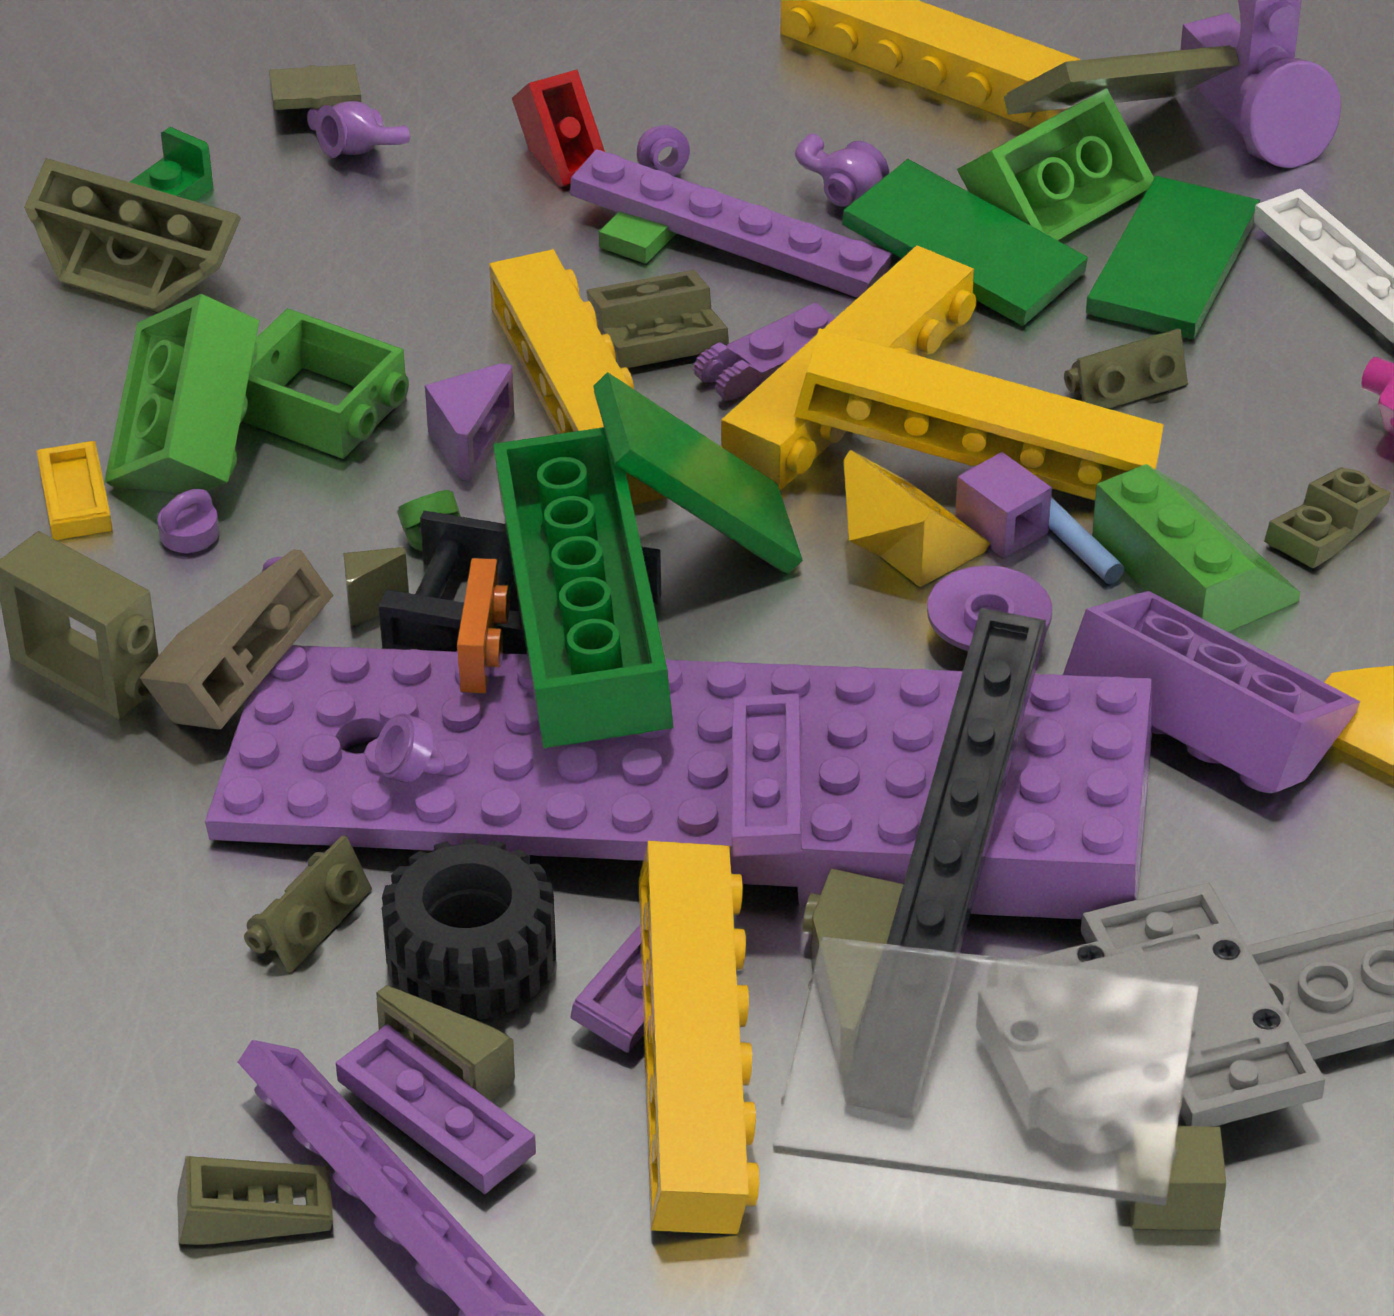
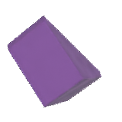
M500 363L425 385L428 432L459 479L472 480L514 413L512 365Z

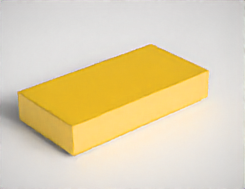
M88 441L36 450L52 538L61 540L113 531L96 442Z

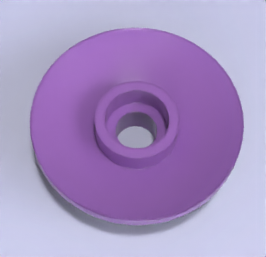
M973 566L957 570L945 576L933 587L927 603V616L934 631L948 643L966 651H969L980 608L1046 620L1047 630L1052 620V602L1047 591L1030 576L1017 570L1000 566Z

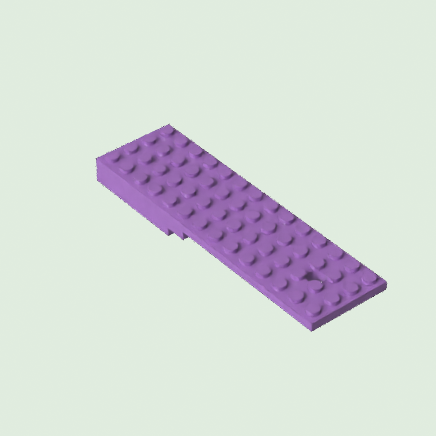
M292 645L247 698L208 810L205 824L209 840L332 846L341 836H347L352 847L434 851L435 844L448 841L452 846L463 844V839H477L478 844L488 845L491 841L505 843L506 851L512 852L519 849L528 855L644 860L648 841L726 845L730 848L731 874H741L742 884L798 887L799 905L806 906L811 893L821 894L831 869L900 884L904 883L963 671L665 659L668 669L674 728L543 748L527 654H503L501 667H490L486 693L460 692L458 652ZM1035 674L970 914L1082 919V914L1085 912L1138 900L1152 738L1151 678ZM799 693L801 714L802 853L734 857L731 838L733 697ZM404 713L428 722L433 731V745L441 752L445 759V767L439 774L423 772L420 777L409 783L396 781L380 774L375 761V749L378 737L385 724L397 714ZM370 742L365 749V753L353 754L345 751L353 745Z

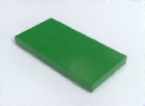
M906 159L845 208L843 212V226L900 258L907 255L914 247L920 246L974 268L973 294H975L976 300L1022 326L1029 322L1086 271L1088 257L910 159Z
M1155 176L1087 296L1086 313L1163 333L1180 329L1182 337L1194 339L1254 225L1255 206L1260 203V199Z
M609 372L593 385L613 461L617 467L780 571L789 574L803 561L776 482Z

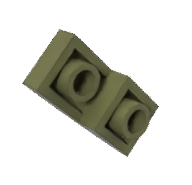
M1340 467L1309 483L1302 505L1269 521L1264 542L1311 568H1315L1354 540L1387 505L1391 492L1373 484L1366 474L1358 470Z

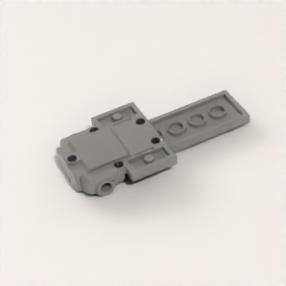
M1210 882L1085 912L1082 914L1081 933L1087 944L1044 954H1027L1012 962L993 966L988 972L987 992L979 993L976 1032L1027 1133L1039 1130L1061 1147H1083L1089 1155L1097 1157L1109 1156L1120 1152L1131 1144L1133 1126H1148L1151 1123L1162 1120L1166 1116L1167 1105L1175 1104L1186 1126H1218L1322 1099L1325 1078L1314 1059L1394 1039V909L1246 945Z

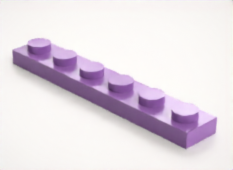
M596 149L571 177V196L616 212L620 211L667 225L669 231L857 298L890 270L892 253L873 247L866 242L853 240L819 228L815 224L782 215L764 206L754 205L728 196L715 189L674 177L667 172L623 159L616 154Z
M257 1040L250 1042L237 1063L257 1084L254 1088L256 1095L270 1107L283 1112L296 1127L293 1131L295 1138L307 1149L321 1155L335 1170L333 1179L337 1185L348 1194L361 1199L376 1215L373 1220L376 1228L387 1238L406 1248L417 1261L415 1269L420 1277L431 1286L444 1291L460 1308L458 1316H545L299 1049Z

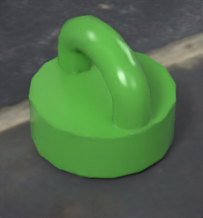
M442 490L416 498L399 506V510H397L408 542L412 547L423 551L420 532V517L423 511L461 516L454 493L449 490Z

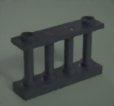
M423 511L420 517L423 564L428 565V568L415 594L386 589L378 605L382 649L457 652L464 602L440 598L453 570L470 572L472 558L497 559L499 585L510 587L514 575L506 528L503 523ZM641 546L653 603L658 604L661 598V549ZM509 610L508 623H497L496 628L503 630V654H527L520 612Z

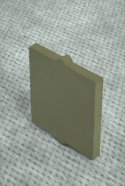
M355 64L319 67L310 65L303 68L269 70L274 110L320 109L323 105H330L332 107L341 102H362Z

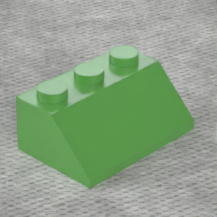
M1107 88L957 168L968 192L1056 240L1065 237L1146 191L1154 179Z
M199 294L137 323L104 480L105 484L118 488L181 494L191 489L207 491L228 483L229 477L232 475L237 463L235 445L239 424L247 411L248 400L245 394L249 373L258 355L256 337L260 320L206 295Z
M1142 465L1097 484L1092 536L1124 566V571L1144 591H1150L1227 632L1299 602L1300 591L1194 492L1150 465Z

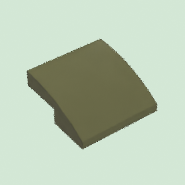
M695 270L586 290L587 300L591 302L596 314L597 327L601 335L608 334L615 349L616 362L620 368H631L698 355L706 349L709 350L711 346L719 342L724 345L729 344L728 327L711 308L710 287Z

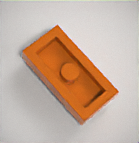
M472 558L457 642L460 692L486 693L490 667H501L503 630L496 628L497 623H508L510 589L509 586L499 585L497 559Z

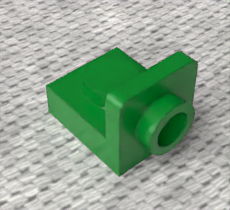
M168 127L161 132L164 157L130 181V183L196 201L214 188L209 146L203 140L173 127Z

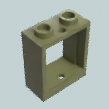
M37 531L0 559V603L11 659L118 719H121L139 703L152 696L140 679L141 675L159 656L151 596L148 589L40 531ZM69 617L95 630L97 642L71 628Z

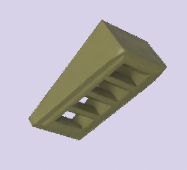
M386 985L376 992L379 1030L386 1024L390 1025L489 1101L495 1099L513 1084L515 1080L514 1041L512 1038L493 1027Z
M186 1156L177 1195L178 1243L205 1245L330 1231L333 1214L329 1166ZM305 1191L306 1205H294L293 1193ZM275 1195V1203L264 1202V1196ZM245 1198V1201H239V1200H233V1199Z

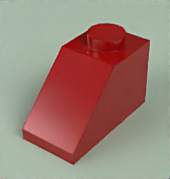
M578 69L530 82L512 97L528 149L560 188L571 185V177L596 149L605 152Z

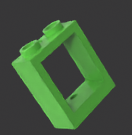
M287 308L256 337L258 355L249 373L245 394L248 406L241 422L344 459L361 441L368 439L374 428L405 400L409 389V379L405 373L404 349ZM304 368L349 384L355 388L336 406L284 386Z

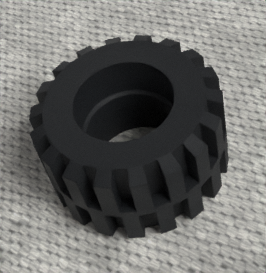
M463 839V844L451 846L448 841L435 844L433 852L425 853L419 851L409 857L410 866L397 867L391 875L392 884L385 885L382 894L383 907H381L386 964L388 965V975L393 985H399V990L458 1014H476L477 1020L492 1018L491 1012L499 1009L505 1013L511 1012L519 1008L520 998L532 1000L540 993V982L549 981L553 973V961H556L554 893L552 884L547 882L546 872L541 865L530 864V855L519 849L508 852L506 851V844L491 841L488 845L478 844L477 839Z

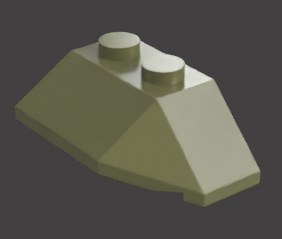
M45 158L24 207L30 221L35 226L40 242L55 274L62 284L156 313L165 309L220 269L241 220V217L233 212Z

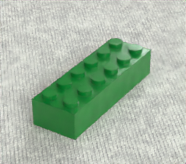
M604 427L494 443L493 448L500 498L543 748L674 728L668 669L627 476L624 470L614 464Z

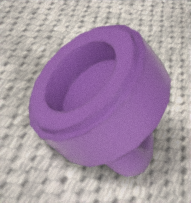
M191 489L179 494L164 506L157 516L161 542L165 547L176 552L193 553L201 551L213 544L219 536L217 510L212 505L210 494L203 489Z
M405 713L397 714L381 730L375 749V761L380 774L403 783H409L420 777L423 772L439 774L444 769L445 759L441 752L433 745V731L430 724L424 719Z

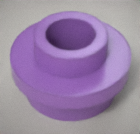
M661 125L652 127L644 132L638 141L637 161L640 165L675 176L682 171L688 162L690 155L689 142L685 135L673 126ZM665 147H672L669 156L663 161H658L660 151Z

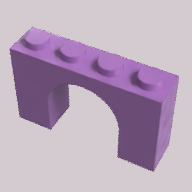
M1238 0L1241 25L1229 13L1183 24L1180 50L1227 45L1235 47L1239 65L1196 87L1240 133H1242L1240 120L1243 103L1240 96L1242 83L1249 75L1259 74L1268 65L1278 60L1295 58L1302 0Z

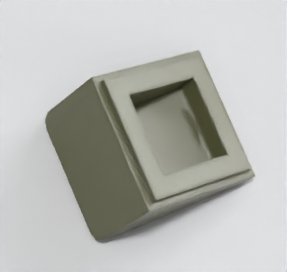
M405 547L343 553L351 626L363 624L379 615L378 605L386 589L409 593Z

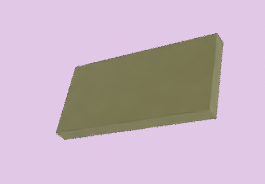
M1231 45L1068 61L1007 92L1004 100L1007 113L1010 115L1069 108L1105 88L1108 89L1115 103L1175 97L1238 66L1239 61L1236 49L1231 47Z

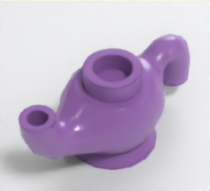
M341 102L333 107L323 105L320 109H310L307 114L309 127L312 130H316L319 145L330 158H336L340 154H364L372 150L375 145L408 144L410 141V131L407 126L384 127L380 113L376 109H370L368 105L362 102Z
M810 133L798 144L795 151V157L801 166L822 176L824 192L827 198L835 205L842 207L852 204L889 174V167L882 153L873 145L864 141H853L845 149L835 151L829 155L823 151V140L818 135Z

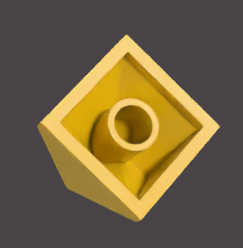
M852 450L844 458L849 541L880 556L917 586L922 587L985 553L991 542L906 479Z

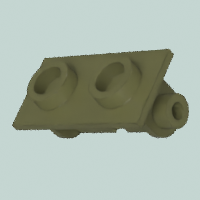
M1175 329L1078 358L1072 364L1071 369L1064 372L1065 385L1071 393L1078 391L1082 395V402L1107 409L1188 385L1181 330Z
M341 836L325 853H314L308 860V866L284 890L285 894L280 899L276 898L261 914H255L247 921L248 931L244 934L246 944L257 953H264L267 949L277 951L287 972H293L372 890L347 836Z

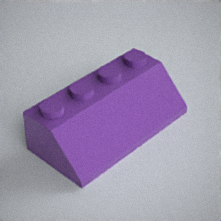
M1150 591L1087 608L1063 675L1151 678L1152 733L1168 734L1187 745L1186 749L1192 756L1209 763H1221L1240 773V779L1244 784L1266 793H1276L1305 781L1355 715L1360 703L1359 700Z

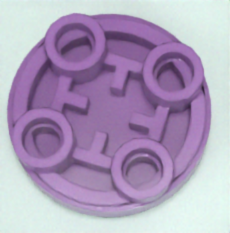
M1300 58L1281 59L1268 65L1259 74L1249 75L1243 81L1240 88V96L1243 101L1240 117L1241 130L1245 140V148L1250 155L1279 167L1295 168L1317 158L1333 139L1340 120L1341 99L1335 80L1322 66Z

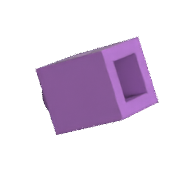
M1001 452L957 476L955 516L991 542L989 548L1005 559L1048 534L1052 487Z

